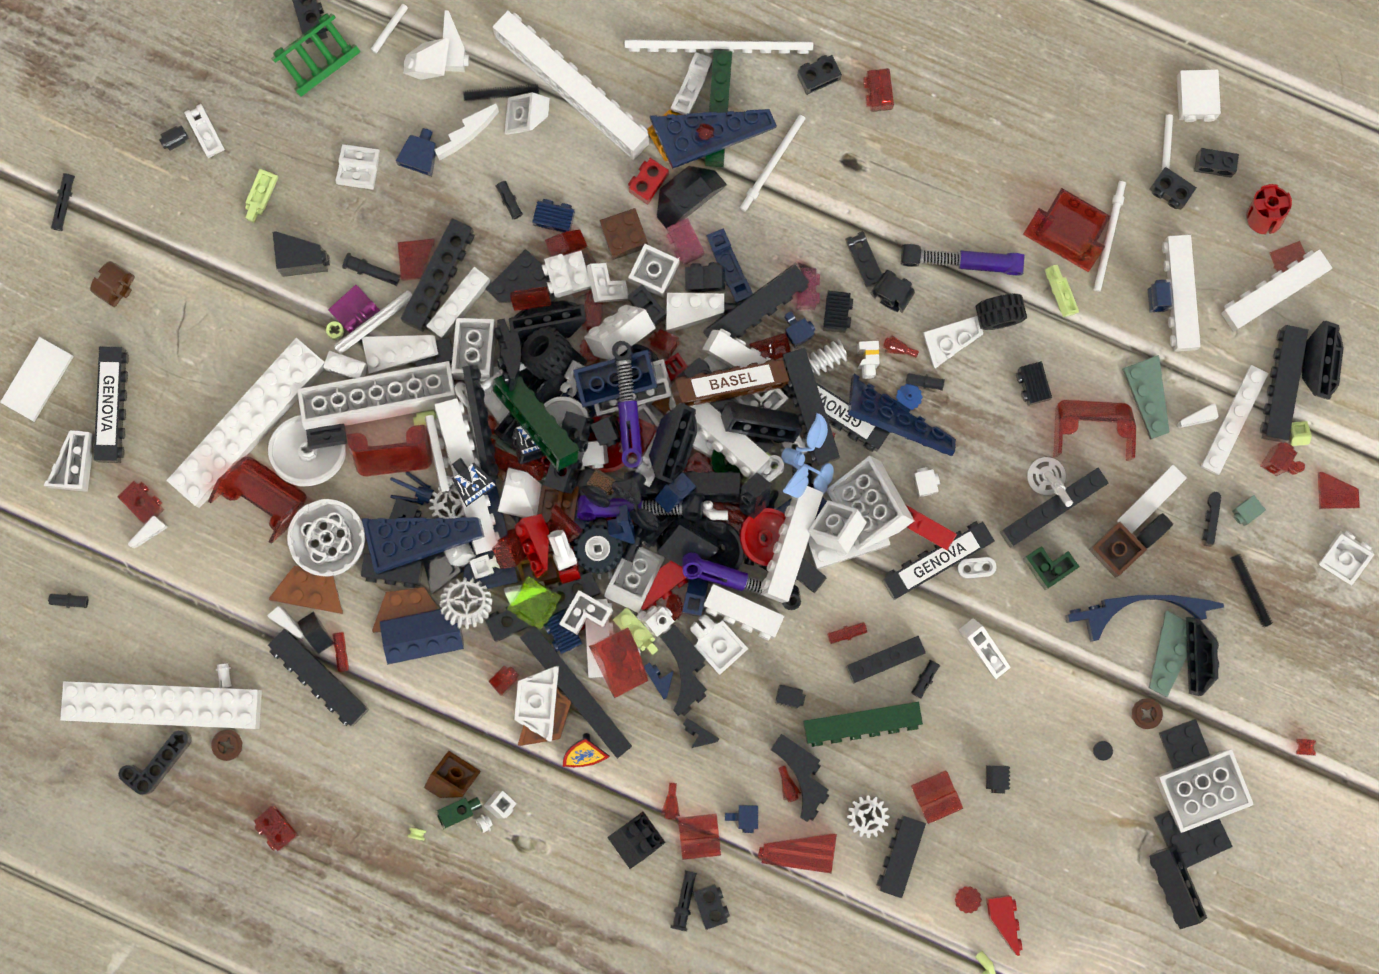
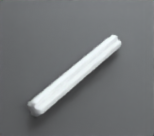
M410 291L404 292L334 345L336 351L342 354L406 306L412 297V293Z

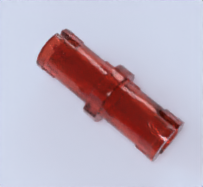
M865 622L849 627L847 625L843 626V629L827 633L830 644L846 639L850 641L852 640L851 638L868 632Z

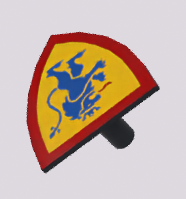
M584 733L582 735L583 739L570 746L563 757V767L575 768L594 765L609 758L610 755L590 741L589 733Z

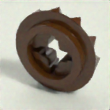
M1141 699L1132 708V719L1142 729H1153L1162 720V708L1153 699ZM1153 708L1150 712V716L1152 719L1146 717L1141 720L1142 716L1144 715L1142 709L1147 711Z
M222 730L212 739V752L218 759L230 761L238 757L242 751L243 742L240 735L233 730ZM230 739V744L235 748H228L225 751V746L220 744V742H227Z

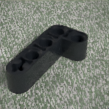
M175 731L143 771L134 765H125L119 770V779L140 795L152 793L191 744L192 737L187 731ZM178 736H184V743H178L180 741ZM168 749L173 752V757L170 760L165 758V752ZM155 765H158L161 769L158 776L153 773ZM129 768L133 771L131 779H128L125 775ZM144 780L148 783L146 791H143L140 787Z

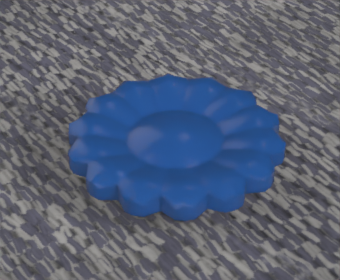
M905 384V386H901L900 390L897 391L896 398L898 402L913 410L921 404L923 396L918 386Z

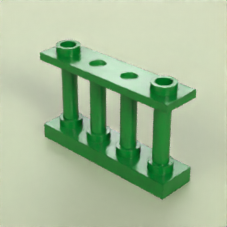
M328 13L324 14L318 19L319 23L284 49L280 47L273 52L272 61L276 63L280 60L297 82V87L294 90L300 97L361 52L356 45L353 44L351 46L346 43L331 22L336 18L332 13L330 15ZM324 26L342 48V53L337 57L331 54L316 33ZM308 38L312 39L326 58L327 65L323 68L317 67L301 45ZM294 49L312 71V76L307 80L301 77L286 56Z

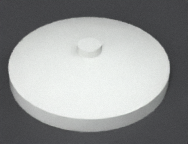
M301 415L286 420L274 431L269 441L268 456L272 468L284 481L298 486H313L327 481L339 471L345 460L346 444L309 450L306 431L302 424Z

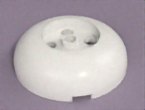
M322 499L305 505L296 513L288 529L287 542L294 561L302 569L318 576H335L349 570L358 561L365 546V531L360 517L351 507L337 500ZM322 522L327 523L325 530H321L319 527ZM343 530L345 536L338 538L337 532ZM326 536L332 538L330 542L325 541ZM313 540L319 541L318 547H312L311 543ZM332 547L337 550L333 556L329 554V549Z

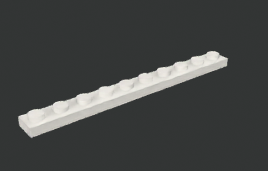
M625 39V48H629L630 52H640V48H647V52H659V48H666V52H677V49H685V52H696V49H704V52L713 53L715 49H722V51H732L734 53V49H741V53H752V49L760 50V53H771V50H779V53H790V50H798L797 53L809 54V50H813V42Z

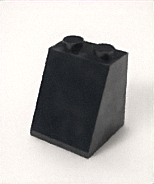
M277 231L272 232L276 269L282 277L328 272L330 256L326 250H323L321 245Z

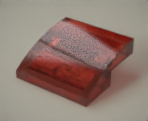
M946 770L911 785L928 824L964 809Z
M717 814L678 818L682 860L721 856Z

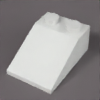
M643 547L637 551L633 563L622 558L604 597L639 613L665 558Z

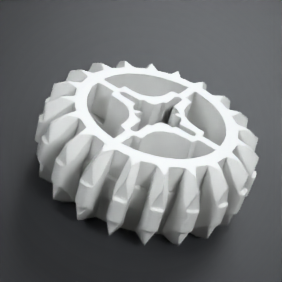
M465 577L463 582H460L458 579L455 580L456 584L450 582L449 588L445 587L443 590L444 594L440 596L442 600L440 601L441 613L445 614V620L451 619L450 624L458 623L459 628L463 624L466 629L469 628V624H472L473 627L477 626L476 622L482 624L483 618L487 619L489 617L488 612L492 610L490 606L492 605L491 593L486 592V585L481 587L480 581L475 584L473 578L468 582ZM465 597L467 598V602H468V604H467V609L465 608V604H464V602H465ZM478 609V610L475 611L474 613H471V614H470V612H471L472 610Z

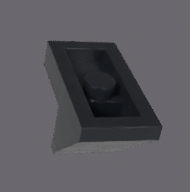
M686 718L683 723L686 726L684 729L686 732L693 736L695 733L699 735L691 748L719 741L718 737L690 719Z

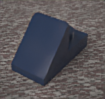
M682 472L672 483L665 485L655 500L669 514L696 486Z
M627 505L619 506L620 514H617V519L608 520L609 536L633 544L635 543L633 522Z
M648 663L643 667L663 700L668 697L674 671L660 679L659 675L661 672L656 664L652 666Z

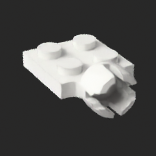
M702 615L698 620L704 626L703 629L696 622L690 626V631L698 640L694 647L720 675L748 648L723 620L716 624L709 616Z

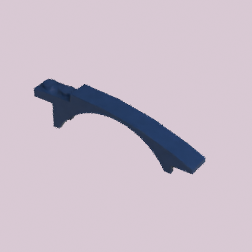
M1135 595L1101 600L1102 608H1100V605L1088 607V611L1081 612V608L1070 610V614L1065 615L1066 623L1086 620L1090 642H1094L1100 639L1105 626L1118 611L1137 601H1166L1181 607L1194 618L1200 620L1207 619L1206 611L1224 608V604L1206 599L1176 595Z

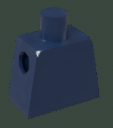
M422 128L419 137L410 135L396 159L397 165L432 177L436 158L434 149L437 148L436 143L430 141L433 132Z

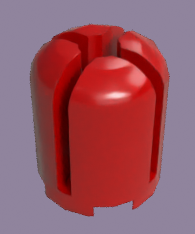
M1277 184L1262 186L1256 192L1246 212L1249 227L1259 234L1266 235L1267 231L1269 234L1277 232L1283 225L1292 207L1290 193H1286Z

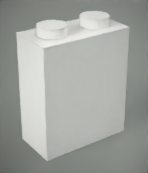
M1181 70L1177 75L1179 120L1194 122L1196 119H1203L1205 122H1211L1217 119L1221 114L1218 70Z

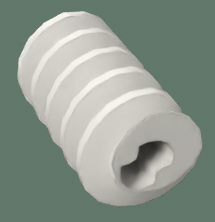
M837 339L838 345L832 341L831 348L825 345L824 351L817 349L818 355L811 352L809 362L813 373L815 372L820 376V369L827 372V365L833 369V362L840 365V358L845 362L847 361L846 351L839 339Z

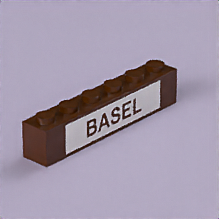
M770 359L763 364L755 362L747 365V367L740 368V366H735L727 371L719 369L707 375L699 373L691 378L679 377L671 386V391L676 406L682 403L690 407L784 388L789 382L783 360L776 361L775 359Z

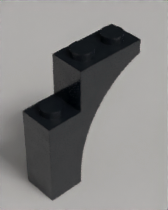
M674 625L661 637V640L671 650L680 671V694L673 711L678 716L680 714L685 716L692 709L690 705L693 702L699 703L707 696L705 694L707 689L692 673L694 670L698 673L705 666L703 662L706 659Z
M781 734L770 750L781 757L797 777L802 793L800 818L806 822L809 819L813 821L819 812L816 810L819 804H824L830 796L827 794L829 789L810 777L811 774L815 775L821 767L818 764L820 759Z

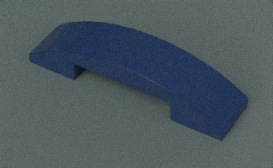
M724 228L706 235L716 262L725 267V282L735 302L738 303L745 300L753 292L736 259Z

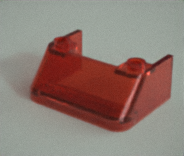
M1062 400L1057 404L1055 408L1053 457H1058L1062 453L1063 435L1075 433L1078 429L1079 421L1117 423V433L1122 438H1127L1126 461H1131L1135 458L1136 423L1130 405L1126 403Z
M243 457L217 479L208 502L212 503L220 495L230 501L243 497L271 516L269 526L274 531L268 542L272 544L290 526L293 517L303 507L307 496L302 490L284 481L275 472L254 458Z

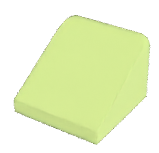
M1308 421L1292 422L1289 437L1291 446L1309 445L1312 435Z

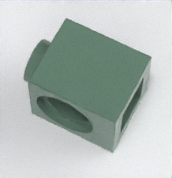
M1255 495L1249 497L1232 510L1234 519L1239 524H1243V526L1249 524L1266 511Z

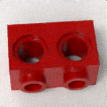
M652 158L641 164L639 168L640 173L637 177L633 176L628 183V186H630L629 193L647 205L669 176V170ZM651 169H655L658 171V174L656 176H650L648 175V171ZM640 184H644L647 186V189L641 192L637 190V187Z

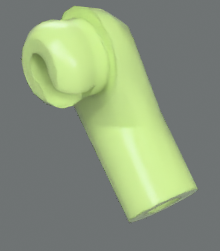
M983 951L979 952L975 958L986 969L982 974H996L993 962Z

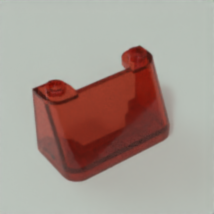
M425 425L410 427L406 432V442L380 446H368L367 438L361 433L347 434L348 446L356 471L361 476L369 477L424 470L432 464L431 445Z

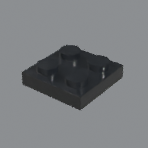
M1196 719L1159 732L1172 769L1210 756Z

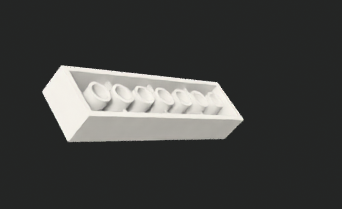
M449 361L297 389L301 419L305 431L306 429L343 423L347 426L435 409L434 404L457 398Z

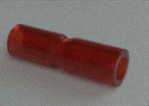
M344 632L334 633L332 635L336 652L338 672L349 671Z

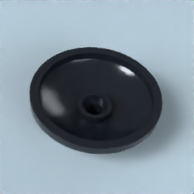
M725 523L727 528L723 534L708 531L717 537L718 545L716 554L710 556L708 561L738 570L745 556L738 531L728 523Z

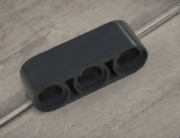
M802 558L797 573V580L813 593H816L827 577Z

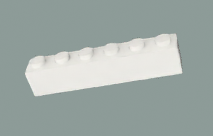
M1191 235L1168 236L1162 243V251L1166 253L1164 271L1167 272L1168 279L1166 281L1171 283L1173 306L1169 308L1171 316L1168 318L1169 328H1172L1170 345L1173 347L1174 352L1195 351L1201 346Z
M1311 250L1303 256L1304 260L1298 263L1296 260L1289 264L1287 271L1282 272L1280 270L1271 276L1272 280L1268 283L1264 280L1256 285L1257 290L1251 293L1248 290L1240 296L1241 300L1235 303L1233 300L1224 306L1225 310L1221 314L1232 331L1238 330L1330 271L1332 266L1321 250L1315 253Z
M673 395L670 397V410L676 407ZM705 403L690 406L696 409L695 417L699 436L704 440L707 439L717 452L724 454L728 462L732 465L735 464L745 477L751 478L756 472L761 474L769 466L771 457L746 435L725 431L721 413L712 405Z
M807 486L801 497L795 498L791 496V504L785 511V522L779 529V540L773 548V559L770 560L767 566V577L761 585V589H763L761 595L781 603L789 601L810 536L808 530L815 521L824 492Z

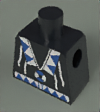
M516 420L518 427L513 431L512 440L519 464L545 457L543 452Z
M462 458L452 463V466L458 473L452 480L466 507L496 486V483L475 463L467 467Z

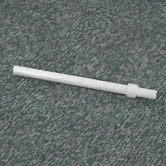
M799 115L754 186L747 191L746 198L739 207L742 211L746 212L752 201H755L758 197L759 190L804 122V116Z
M1124 181L1118 182L1116 195H1113L1112 199L1113 208L1093 288L1097 292H1101L1120 207L1124 203L1125 197H1123L1126 186Z

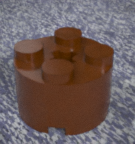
M109 261L98 271L101 273L98 279L94 277L90 286V291L95 296L112 307H116L123 297L127 298L132 291L130 286L135 276L118 264Z

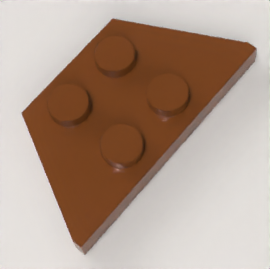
M293 566L269 597L270 601L343 614L334 576L314 575L305 571L300 566Z
M425 587L386 592L372 632H381L380 621L439 608Z
M558 688L552 741L561 739L571 706V701ZM524 725L518 746L547 742L548 740Z

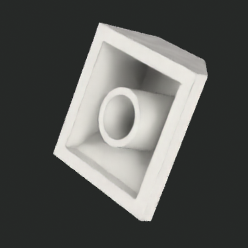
M443 38L424 42L408 53L404 60L403 74L420 80L444 76L449 39Z
M533 92L508 97L505 134L510 135L533 130L548 117L550 98Z
M508 468L498 512L523 518L537 515L542 484L527 472Z

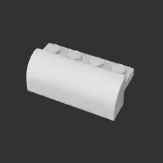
M664 359L653 362L658 388L633 394V400L637 401V405L661 400L673 395ZM621 398L595 404L597 416L618 411V402H620Z

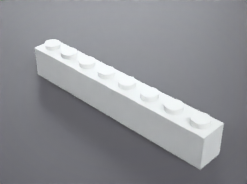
M456 398L434 404L453 476L458 473L452 466V463L459 458H462L467 467L475 463L480 468L478 458L473 457L472 450H475L473 440L468 439L467 432L470 431L467 420L463 421L462 413L465 411L462 401L458 402ZM459 494L464 516L478 517L481 520L485 537L472 541L475 554L499 548L498 544L501 541L498 532H494L493 525L496 523L493 513L489 514L488 506H491L488 495H482L466 507Z

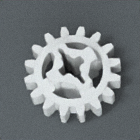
M453 484L452 488H449L448 492L441 493L440 487H438L439 493H432L435 499H430V502L434 506L429 507V509L435 511L432 514L434 518L437 516L439 518H448L441 515L439 511L447 512L449 518L465 517L463 509L456 516L457 510L462 508L460 499H455L452 493L458 494L455 484ZM444 495L443 501L438 503L439 499ZM449 498L452 501V503L455 504L452 506V513L450 509L446 507V505L449 504Z
M867 795L866 800L859 797V803L852 802L855 807L848 808L852 814L847 815V818L852 819L848 825L855 826L853 829L854 833L859 830L860 837L866 833L867 838H870L871 833L877 837L878 830L884 832L882 826H888L885 819L890 818V816L885 815L888 808H882L883 801L877 803V797L870 800V796ZM869 803L866 809H858L861 805ZM876 807L880 810L881 818L876 815ZM870 811L873 819L865 822L866 818L863 815L864 813L868 814ZM855 815L859 816L861 820L860 827L856 822ZM878 824L876 828L867 830L869 825Z

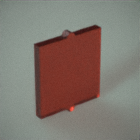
M1298 241L1272 251L1269 254L1274 263L1273 268L1277 272L1280 270L1285 272L1288 270L1287 266L1297 260L1299 263L1304 260L1303 256L1306 253L1301 242Z

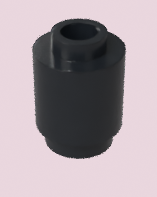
M181 125L160 134L162 138L159 141L164 149L168 148L171 151L186 143L189 137Z

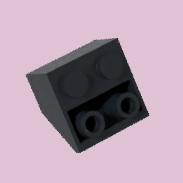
M644 811L607 837L629 869L636 866L666 843Z

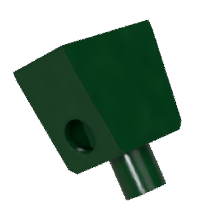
M465 797L437 810L436 815L444 830L474 816L473 811L482 808L478 797L469 801ZM463 807L465 813L460 815L457 809Z

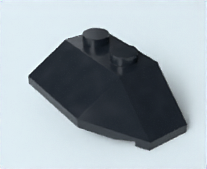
M688 166L659 189L657 219L669 232L725 188L727 184L715 170Z
M562 300L526 307L514 317L509 318L510 332L517 331L519 339L524 341L535 330H539L542 327L555 328L564 338H570L587 320L583 304Z
M1323 321L1307 339L1302 369V379L1312 394L1326 400L1331 399L1332 394L1335 393L1339 386L1344 350L1342 337L1339 333V325L1329 321Z
M679 403L660 419L649 453V459L656 478L672 483L685 470L697 435L696 409Z
M1186 617L1189 694L1203 696L1219 679V643L1217 636L1200 619Z

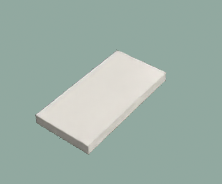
M39 337L0 403L35 422L74 356Z

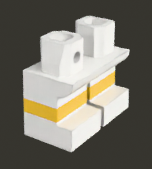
M879 341L859 342L857 354H863V360L859 364L858 369H862V379L874 378L876 376L875 368L879 365Z

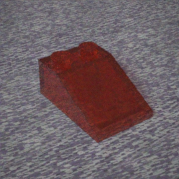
M628 627L620 629L589 645L614 698L648 681L637 644Z

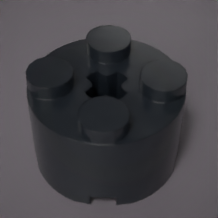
M886 270L885 273H882L870 294L874 299L879 297L880 303L895 312L900 310L903 313L914 296L915 290L911 287L912 283L905 278L901 280L896 277L895 273Z

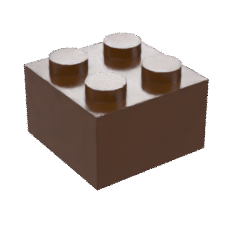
M636 208L599 220L612 260L641 251L644 244L648 245Z
M1121 522L1116 523L1089 549L1115 578L1120 576L1147 550Z

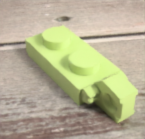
M259 169L245 202V209L248 210L245 217L247 221L254 223L258 214L262 215L278 180V175Z
M1058 265L1045 269L1046 277L1049 279L1052 293L1056 297L1058 308L1063 317L1079 313L1066 277H1062Z
M627 607L613 619L617 626L642 651L647 648L652 655L658 651L652 643L655 640L653 635Z

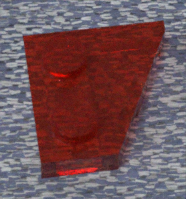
M434 238L397 242L401 280L421 279L432 246L435 244Z
M1318 472L1319 509L1360 508L1358 488L1324 472Z
M557 504L554 505L547 524L549 534L555 530H563L569 544L583 530Z

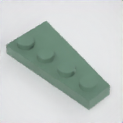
M1159 355L1123 368L1122 370L1150 440L1169 433Z

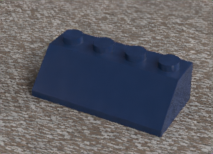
M645 350L634 353L631 360L632 366L630 367L632 369L630 372H632L631 375L633 376L631 377L633 379L631 382H633L632 386H634L632 393L636 394L658 388L651 352ZM615 359L573 370L582 408L620 398L621 394L619 392L621 391H619L620 387H618L620 380H618L619 377L617 376L619 375L617 373L619 370H617L618 366H616Z
M441 609L380 621L387 665L464 649L461 627H458V623L451 625V619L446 621L445 614L441 613Z

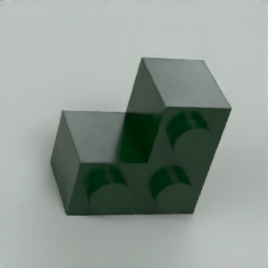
M1042 546L1023 558L1044 590L1049 589L1080 567L1069 551L1052 561Z

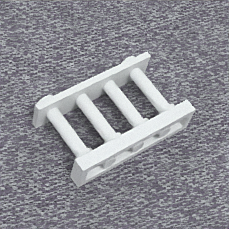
M467 408V415H462L463 421L467 420L469 422L471 433L467 434L468 439L473 440L475 447L473 457H477L479 461L471 412ZM433 415L425 416L440 492H448L449 487H452V484H454L452 480L454 476H446L445 468H448L450 462L446 456L442 457L441 449H444L445 444L444 440L438 438L437 430H440L438 419H434Z

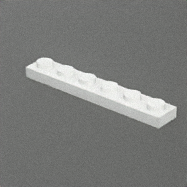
M1253 365L1249 366L1201 465L1202 468L1216 475L1220 474L1269 373Z

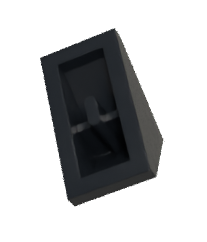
M314 611L297 622L304 637L318 654L335 644Z

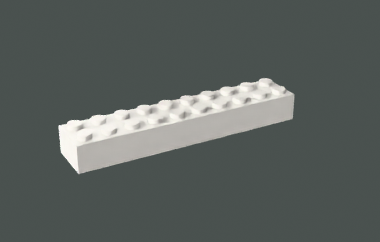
M507 11L493 26L495 38L632 160H635L649 145L648 130L640 124L638 126L628 112L623 113L616 101L613 99L610 101L606 98V93L601 88H595L591 84L592 81L586 75H580L573 63H567L563 60L564 56L558 50L553 51L549 47L548 41L543 37L541 39L535 35L536 31L529 25L525 26L522 23V19L516 13L511 14Z
M295 338L166 481L194 506L200 508L299 399L297 389L310 387L325 370L323 367L325 362L298 338Z
M63 681L60 720L259 729L262 690Z

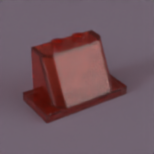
M1061 188L1047 212L1038 208L1023 235L1089 272L1105 248V245L1098 242V239L1111 216Z

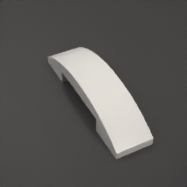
M695 52L688 73L670 110L683 115L691 113L713 58Z

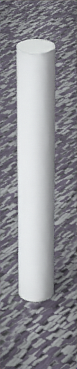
M401 4L370 50L377 54L407 11L408 7Z
M1170 114L1166 115L1162 170L1164 167L1168 169L1170 167L1173 115Z

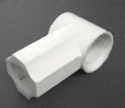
M563 530L551 532L548 535V539L558 570L560 571L577 564L576 557L568 544L565 532Z

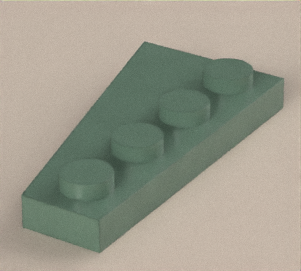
M1165 611L1149 689L1164 697H1168L1187 658L1186 620Z

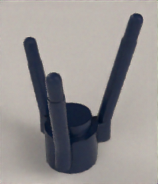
M408 471L406 475L421 486L416 488L393 477L390 478L391 481L416 492L415 497L418 499L391 495L390 498H399L421 505L424 503L429 504L434 492L430 485L425 484Z

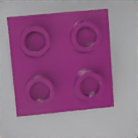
M355 285L331 306L328 311L351 333L378 313L380 309Z

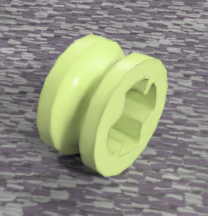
M333 321L327 325L326 333L331 339L338 340L344 335V328L339 322ZM333 326H334L335 328L340 327V329H338L339 334H337V335H336L335 333L331 334V333H330V332H332L331 328H332Z
M409 827L411 833L407 837L425 840L423 835L427 832L426 830Z

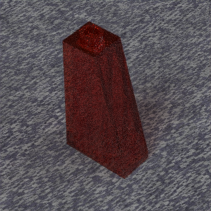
M830 833L767 842L763 844V847H759L758 858L761 859L763 864L832 874L837 834Z

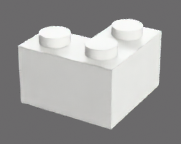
M780 389L770 390L762 397L757 393L735 397L738 403L779 410L788 402V397Z
M578 591L559 625L578 635L588 618L604 628L613 610L585 593Z

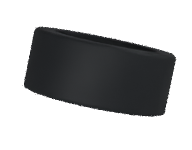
M1162 513L1149 523L1136 538L1145 548H1149L1173 526V523Z

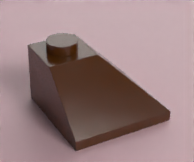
M448 751L430 774L424 788L439 798L463 797L481 771L451 751Z

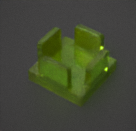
M527 576L507 609L529 625H534L541 630L544 623L548 622L555 611L556 604L561 596L530 576Z

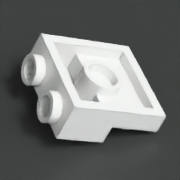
M581 251L564 256L559 254L544 259L545 264L542 265L545 276L549 275L551 282H548L547 285L550 294L554 293L555 298L591 288Z
M1340 530L1329 545L1330 548L1320 560L1319 565L1352 586L1374 556V552L1371 550L1373 547L1365 541H1362V543L1356 541V536L1346 530L1344 533Z

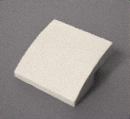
M342 144L336 184L374 190L380 150Z

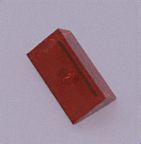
M548 286L510 293L514 311L552 305Z
M785 333L749 344L750 349L758 350L761 352L760 356L765 359L768 357L776 360L782 358L783 354L791 352Z

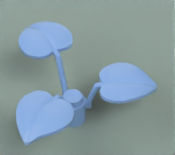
M816 413V419L807 435L808 447H796V450L787 447L781 456L784 463L798 469L782 491L795 498L801 497L807 488L808 469L818 474L813 485L814 489L825 493L833 478L834 469L830 463H825L820 471L804 463L805 456L802 452L813 451L815 447L820 448L827 436V423L823 416Z

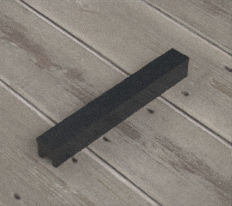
M534 626L522 635L520 639L545 670L559 666L557 685L614 756L618 759L632 747L630 742L539 629Z

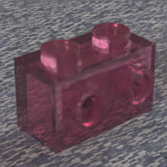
M688 218L667 228L668 234H666V238L670 245L674 244L676 248L674 254L679 261H682L683 265L704 256V250Z
M801 268L810 282L807 284L808 288L800 294L796 292V310H815L816 304H820V293H816V285H820V274H816V268Z

